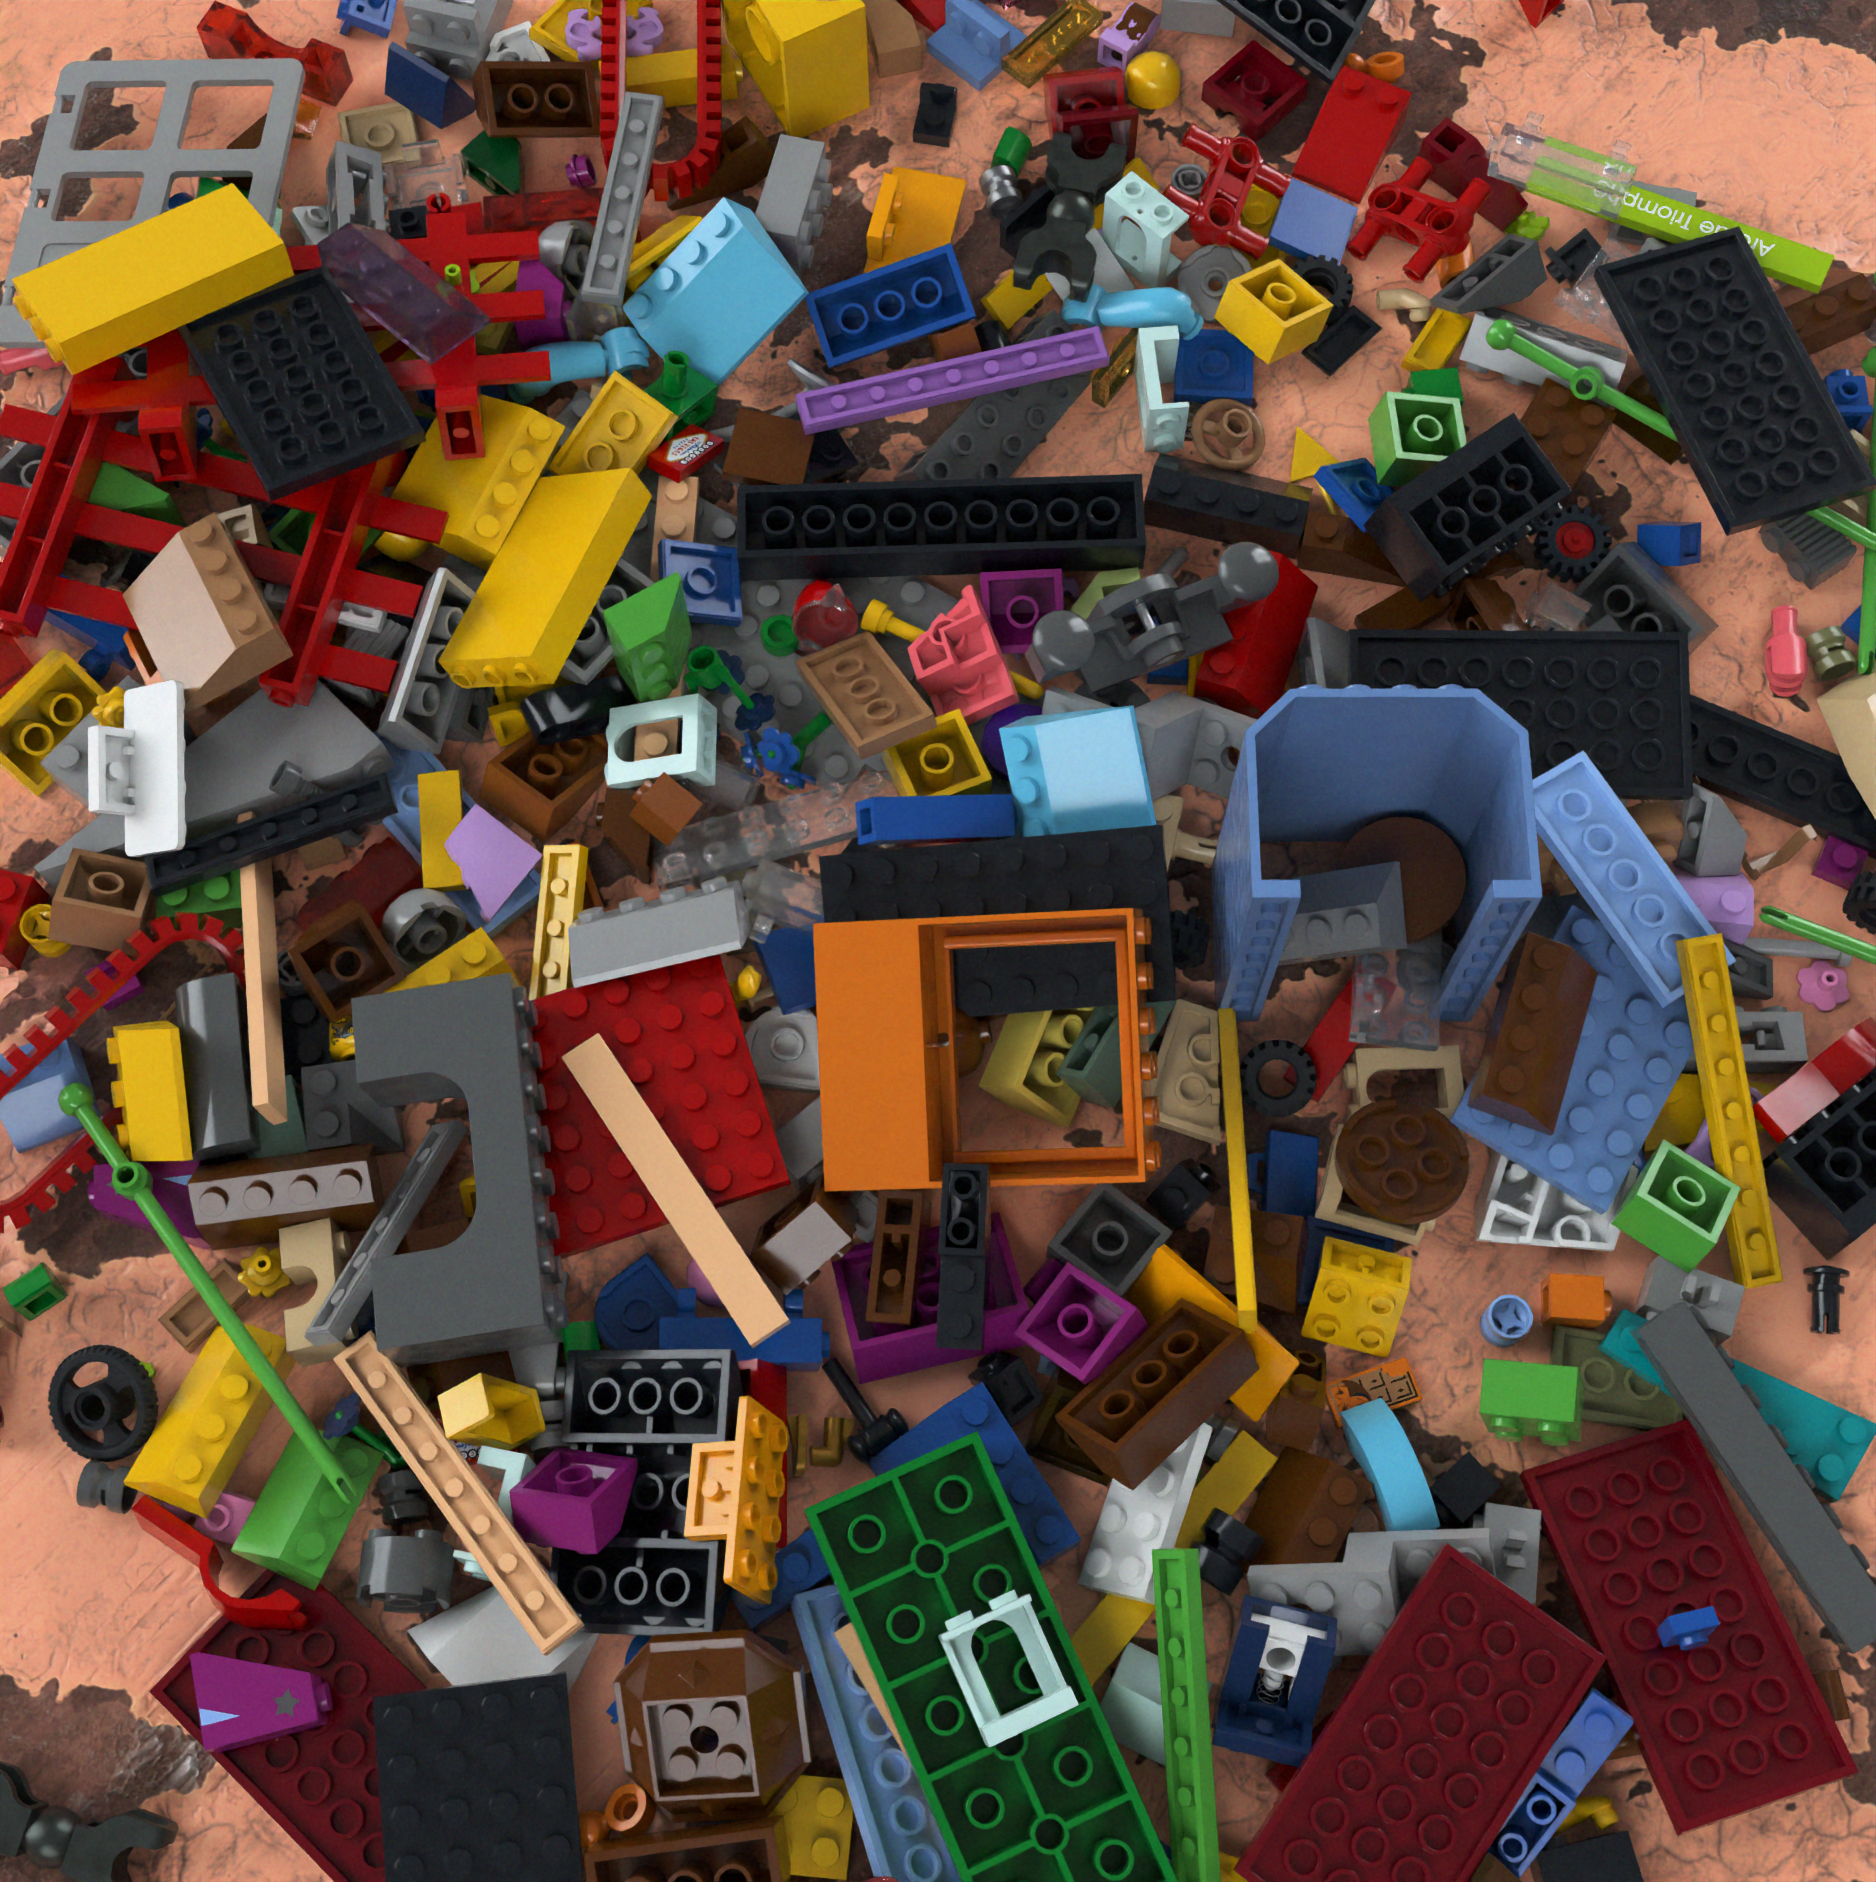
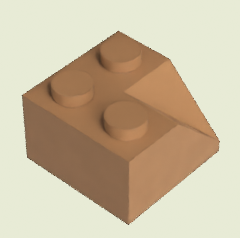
M72 848L52 899L48 939L110 952L118 948L126 955L133 956L136 951L125 940L137 929L144 933L155 895L150 890L146 864L135 860Z

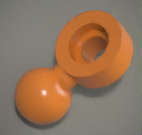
M1382 52L1372 55L1367 60H1363L1356 53H1349L1341 66L1342 68L1345 65L1389 84L1397 82L1398 77L1405 73L1404 55L1399 52Z
M626 1784L619 1787L610 1796L605 1813L599 1810H587L578 1816L580 1846L589 1849L598 1840L609 1839L612 1830L625 1837L642 1834L653 1822L656 1804L636 1784Z

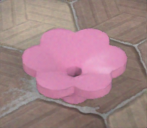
M1824 960L1815 961L1810 968H1803L1797 974L1796 980L1801 986L1798 991L1799 999L1805 1004H1814L1815 1008L1820 1012H1829L1834 1008L1835 1004H1843L1849 998V991L1845 986L1847 982L1846 973L1840 968H1832Z

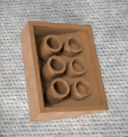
M215 512L178 531L122 595L163 682L169 680L182 682L185 698L184 715L294 656L235 539Z

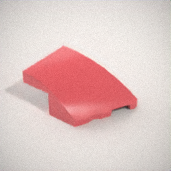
M972 585L965 587L961 591L963 598L946 615L941 612L931 623L928 631L920 634L907 648L916 679L929 694L936 717L960 709L967 726L1020 702L998 641Z

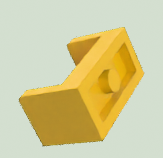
M479 1373L437 1396L447 1439L477 1447L483 1445L510 1451L545 1431L538 1393L533 1388Z

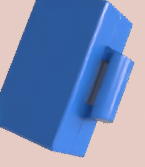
M1270 1130L1266 1133L1265 1153L1247 1155L1248 1190L1262 1194L1261 1211L1304 1216L1305 1220L1308 1215L1315 1216L1318 1137ZM1258 1161H1264L1263 1186L1256 1185Z

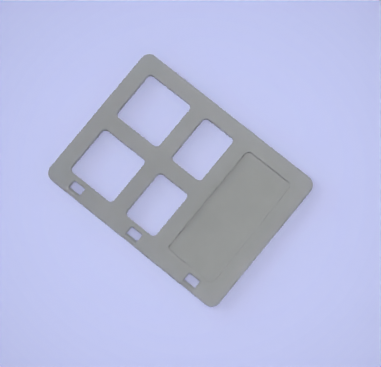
M294 58L74 61L65 65L60 72L55 91L56 99L52 113L49 114L30 185L29 201L27 208H24L4 284L5 291L0 305V346L3 348H46L44 341L39 342L28 319L24 321L16 306L12 305V298L15 292H17L12 282L13 278L164 213L167 210L173 182L177 178L253 177L248 201L272 228L306 75L301 62ZM207 86H273L260 145L255 149L182 150L181 147L196 89ZM166 87L150 148L146 150H74L87 97L92 89ZM66 101H74L71 113H62ZM71 178H144L135 215L129 221H56L65 183ZM40 195H49L46 207H38ZM137 347L133 349H147V347Z

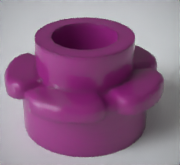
M573 154L570 158V164L565 166L566 174L572 187L578 186L585 192L588 186L595 185L597 182L595 169L587 154L579 157Z

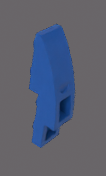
M1593 1687L1567 1721L1487 1852L1496 1857L1520 1879L1574 1808L1576 1798L1633 1725L1634 1718Z

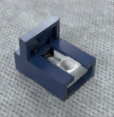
M1244 1594L1215 1697L1212 1728H1214L1213 1745L1224 1747L1234 1752H1243L1273 1760L1279 1764L1300 1766L1311 1749L1313 1721L1336 1649L1338 1618ZM1258 1668H1262V1669H1263V1671H1262L1261 1674H1260V1673H1257V1672H1258ZM1285 1675H1289V1676H1290L1289 1681H1286V1676H1285Z

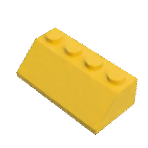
M244 1324L285 1383L296 1364V1361L287 1353L286 1338L254 1325ZM222 1326L215 1327L123 1481L130 1488L205 1519L208 1518L274 1402Z

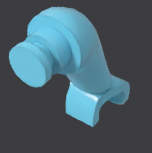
M1092 284L1086 303L1070 300L1068 295L1064 299L1060 316L1063 317L1067 324H1083L1087 326L1086 328L1099 326L1101 333L1104 326L1149 328L1178 325V332L1184 340L1194 338L1204 323V318L1200 314L1194 313V310L1191 308L1190 297L1172 287L1107 293L1101 286Z
M619 327L606 332L601 337V343L563 341L529 348L526 352L549 351L552 381L509 384L508 393L514 401L520 404H529L535 396L545 395L555 385L577 379L604 377L606 370L608 377L615 370L630 381L632 379L631 370H641L649 367L647 358L650 357L647 343L640 339L635 328Z

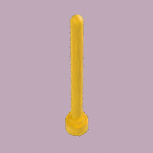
M875 598L869 603L860 626L862 629L869 630L875 635L879 632L884 635L890 632L911 643L920 634L926 632L896 618L895 612L889 610L890 606ZM1009 670L1017 692L1032 699L1042 697L1044 690L1040 684Z

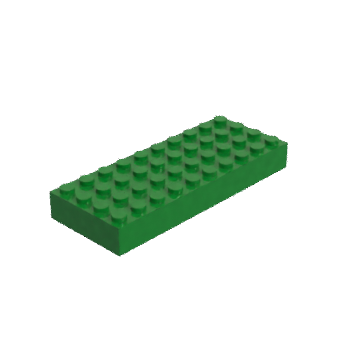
M978 1431L804 1509V1515L961 1882H1178ZM1011 1590H1015L1018 1598L1030 1594L1032 1598L1030 1604L1067 1686H1071L1079 1705L992 1747H988L983 1741L938 1635L948 1631L944 1623L945 1621L971 1610L974 1618L992 1610L988 1601ZM990 1620L977 1627L972 1636L971 1648L999 1715L1002 1716L1042 1697L1041 1689L1018 1637L1011 1626L1003 1621Z

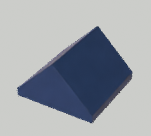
M391 42L388 47L385 95L440 129L472 114L476 110L475 100L450 76L395 42Z

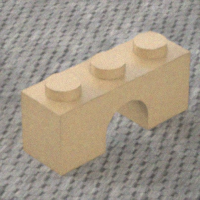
M328 1217L279 1229L282 1271L296 1285L317 1282L316 1292L306 1304L284 1310L287 1353L302 1367L332 1361L334 1357L352 1345L353 1339L358 1338L359 1334L358 1323L355 1317L342 1341L339 1343L315 1346L304 1337L311 1322L345 1269L347 1257L352 1255L351 1240L347 1231H342Z

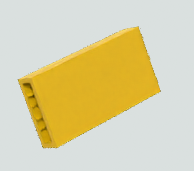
M231 183L13 278L12 282L18 295L12 299L24 321L28 319L39 342L44 341L55 363L62 361L70 373L74 375L294 276V272L282 239L238 188Z
M631 467L539 478L438 660V663L447 671L450 679L461 688L470 689L555 683L652 498L651 493Z

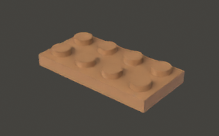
M869 630L795 661L798 674L861 760L879 754L885 749L908 739L918 737L922 733L937 727L932 710Z

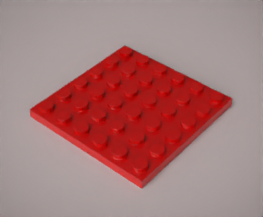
M720 954L577 988L571 987L534 999L538 1013V1026L532 1027L533 1042L538 1041L542 1054V1068H536L537 1084H543L547 1103L546 1110H540L541 1125L547 1126L551 1142V1151L544 1153L546 1169L550 1168L552 1170L555 1183V1195L549 1196L550 1212L556 1213L559 1224V1239H553L554 1256H560L561 1259L670 1224L562 1059L563 1055L597 1033L600 1034L715 1209L791 1184Z

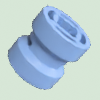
M1510 1294L1499 1296L1490 1304L1480 1318V1330L1487 1342L1497 1347L1513 1346L1532 1326L1533 1314L1531 1308L1525 1300L1518 1296Z

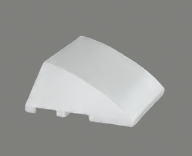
M1493 1150L1474 1209L1476 1241L1613 1251L1620 1229L1611 1223L1625 1195L1635 1182L1638 1169L1634 1165L1630 1167L1608 1211L1600 1215Z
M543 1566V1568L546 1570V1572H547L548 1575L550 1576V1572ZM495 1586L407 1630L426 1657L452 1685L566 1671L568 1694L574 1682L577 1681L601 1635L598 1633H575L545 1656Z

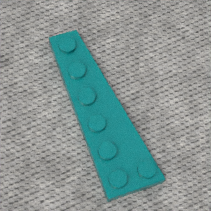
M1622 1309L1618 1312L1597 1349L1627 1369H1633V1373L1653 1386H1659V1390L1673 1398L1630 1333L1648 1320ZM1731 1358L1735 1364V1368L1731 1371L1740 1385L1747 1384L1758 1397L1762 1405L1758 1409L1760 1415L1767 1425L1774 1424L1785 1437L1788 1448L1784 1450L1793 1464H1801L1812 1477L1815 1488L1811 1490L1831 1503L1837 1502L1876 1434V1424Z

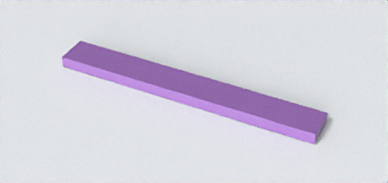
M1095 326L795 394V402L805 435L1107 367L1109 366L1110 357L1100 328Z

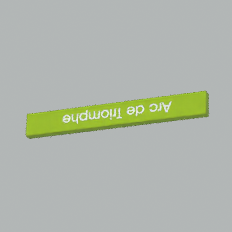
M1544 154L1540 155L1526 184V192L1674 244L1739 226L1766 276L1816 294L1819 293L1835 257L1832 254Z

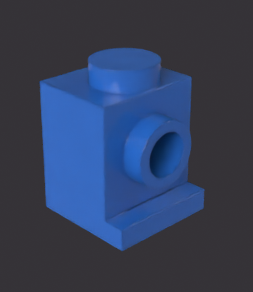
M1848 369L1836 370L1829 376H1825L1823 382L1849 430L1853 428L1858 433H1861L1873 413V406L1869 405L1865 376H1853V372Z

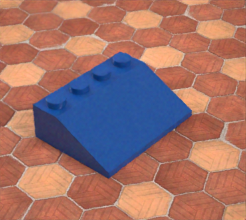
M983 1382L943 1405L867 1462L875 1476H878L978 1431L1039 1570L1073 1550L1080 1543V1536Z

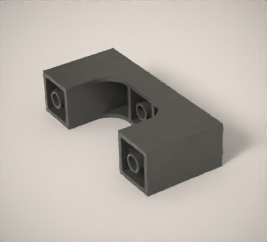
M511 973L351 998L357 1083L380 1108L444 1098L466 1101L469 1109L476 1188L475 1214L466 1231L455 1241L436 1249L370 1259L377 1351L399 1367L404 1368L563 1342L562 1328L568 1327V1313L565 1301L559 1300L557 1283H563L564 1272L560 1256H554L553 1239H559V1224L556 1213L550 1212L549 1196L555 1195V1183L552 1170L550 1168L546 1169L544 1153L551 1151V1142L547 1126L541 1125L540 1110H546L547 1103L543 1084H537L536 1068H542V1054L538 1041L533 1042L532 1027L538 1026V1013L534 1000H528L525 986H519Z

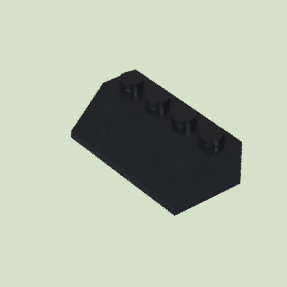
M1160 453L1153 467L1144 500V519L1147 525L1227 544L1253 542L1267 550L1295 559L1313 488L1240 471L1224 470L1210 464Z

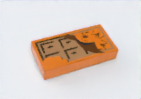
M1406 1357L1326 1383L1325 1401L1337 1430L1343 1428L1339 1412L1379 1398L1384 1400L1391 1411L1418 1403L1423 1399Z

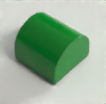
M1010 126L1006 128L994 152L991 168L999 165L1012 167L1018 179L1032 149L1030 139L1023 132Z
M41 1262L3 1287L4 1294L11 1307L29 1321H32L68 1296L58 1278L44 1262Z
M596 1322L568 1323V1327L562 1328V1343L566 1367L568 1350H600Z

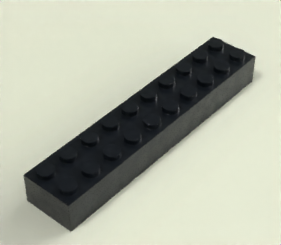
M1142 474L737 486V559L741 581L980 574L982 572L1062 568L1063 572L1099 571L1134 567L1143 569L1146 535Z

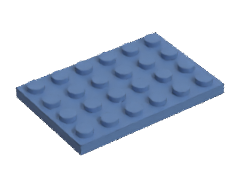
M1571 905L1566 910L1551 939L1571 946L1598 972L1554 1134L1550 1136L1468 1107L1467 1103L1476 1073L1449 1121L1460 1130L1602 1215L1608 1211L1687 1063L1694 1046L1685 995L1662 1008L1601 921Z

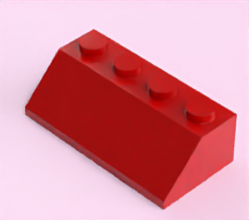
M1270 550L1268 551L1275 558L1279 569V579L1274 591L1266 598L1222 614L1233 639L1231 642L1205 651L1196 676L1194 698L1206 697L1212 699L1222 708L1257 720L1282 696L1302 637L1306 619L1309 617L1318 590V585L1286 556Z

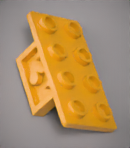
M898 166L893 168L892 174L884 173L866 235L868 258L863 274L951 243L966 190V180Z
M1165 1244L1157 1248L1151 1261L1125 1299L1138 1308L1150 1327L1179 1299L1183 1298L1238 1328L1237 1306ZM1257 1325L1255 1333L1245 1334L1259 1370L1229 1398L1255 1422L1264 1416L1276 1399L1280 1389L1285 1386L1299 1366L1298 1359L1259 1325Z
M740 1396L735 1441L694 1443L692 1445L684 1537L691 1541L727 1539L724 1582L757 1603L764 1605L771 1604L772 1590L776 1588L778 1581L775 1550L776 1543L781 1538V1522L778 1517L779 1498L785 1490L782 1460L783 1452L788 1447V1431L781 1419L752 1397Z

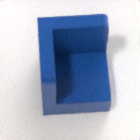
M1656 521L1638 524L1637 544L1660 566H1684L1700 563L1701 522Z

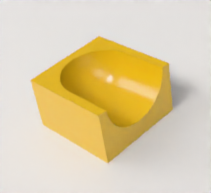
M721 0L725 38L731 44L737 57L741 59L742 65L787 135L803 138L870 107L866 7L862 0Z

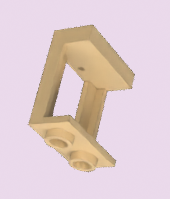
M1459 1045L1355 1049L1349 1063L1344 1064L1343 1071L1345 1088L1352 1089L1353 1104L1348 1105L1347 1120L1356 1111L1372 1103L1366 1092V1084L1370 1076L1384 1070L1435 1069L1439 1108L1434 1109L1450 1119L1464 1094ZM1457 1128L1463 1136L1465 1132Z
M1338 1124L1329 1149L1315 1218L1418 1246L1424 1231H1433L1437 1218L1416 1224H1400L1375 1217L1361 1207L1340 1202L1343 1187L1336 1173L1335 1149L1344 1125Z

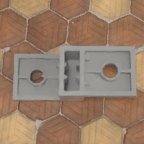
M1490 1528L1348 1533L1342 1563L1249 1565L1247 1579L1250 1596L1288 1606L1295 1603H1303L1308 1605L1315 1613L1338 1618L1334 1656L1371 1655L1443 1543L1450 1544L1497 1578Z

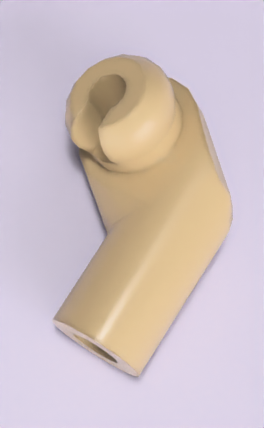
M1407 288L1378 290L1376 293L1378 310L1410 308L1409 318L1412 322L1428 321L1430 318L1429 307H1432L1431 302L1424 295Z

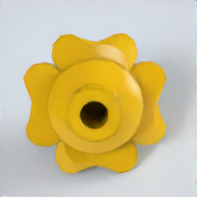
M116 686L109 693L97 696L96 702L99 706L93 708L91 713L99 721V725L124 729L125 692L121 687Z
M259 1247L253 1255L241 1260L240 1265L244 1271L239 1273L238 1280L247 1286L251 1297H257L262 1293L266 1298H272L279 1289L289 1286L290 1278L281 1269L280 1249L274 1248L268 1252L265 1247Z

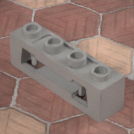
M336 140L326 167L329 244L387 240L390 228V221L385 219L388 195L383 194L387 171L382 169L380 152ZM359 193H362L358 206L359 224L354 223L351 232L350 225L355 216L354 198L358 199ZM380 270L344 272L341 274L376 282Z
M1735 1006L1740 1038L1742 1039L1744 1035H1755L1752 1039L1748 1040L1749 1044H1742L1747 1074H1795L1808 1061L1802 1012H1787V1009L1781 1006L1767 1007L1760 1010V1012H1744V1008ZM1694 1049L1681 1073L1698 1074Z

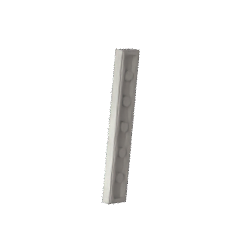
M625 91L581 290L583 301L622 305L665 106L663 96Z
M459 1119L431 1126L305 1332L306 1335L304 1337L313 1345L320 1346L342 1341L372 1291L370 1259L393 1256L469 1128Z

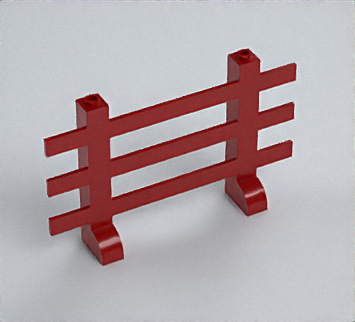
M465 212L426 214L427 238L286 247L294 276L324 265L327 266L330 273L429 267L431 297L349 303L365 332L433 327L435 359L384 362L400 391L435 389L436 412L445 460L486 457L480 386L552 381L549 351L478 355L475 324L546 319L543 290L486 294L471 293V264L540 260L538 230L468 235ZM451 264L458 265L461 269L462 281L455 286L449 285L445 277V268ZM177 329L137 346L147 347V379L72 384L71 411L73 415L139 410L138 431L155 482L197 479V406L217 405L203 377L196 375V365L180 338Z
M114 356L74 374L58 416L5 404L0 416V437L46 449L30 489L0 481V516L18 520L4 560L0 562V634L15 639H19L21 634L37 638L48 609L139 631L122 596L123 592L60 577L75 535L158 555L178 531L186 528L88 503L102 462L153 474L141 437L115 431L118 421L124 423L132 421L138 415L139 410L73 415L71 411L72 384L137 380L122 357ZM405 450L328 480V483L321 482L272 502L249 463L197 451V479L179 480L317 514L302 556L235 540L256 580L291 588L278 625L294 656L261 673L258 684L269 696L268 699L271 702L287 708H292L294 703L308 707L318 677L386 694L390 693L399 666L398 661L331 645L330 642L344 602L415 619L424 592L423 586L356 570L370 528L440 544L449 518L448 512L381 496L384 486L393 487L401 478L409 458Z

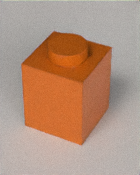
M1550 1273L1541 1282V1326L1554 1327L1557 1324L1595 1330L1605 1321V1317L1610 1315L1611 1293L1609 1290H1604V1276Z

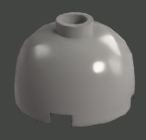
M570 220L555 222L548 226L538 238L539 261L564 285L568 299H582L581 290L595 232V226L587 221Z
M428 888L413 889L400 895L389 905L383 915L381 935L403 971L412 973L468 936L469 933L465 929L468 918L463 910L444 892Z

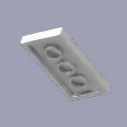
M1203 1423L1133 1491L1112 1479L1078 1584L1090 1590L1155 1605L1152 1549L1174 1548L1213 1430L1211 1426Z

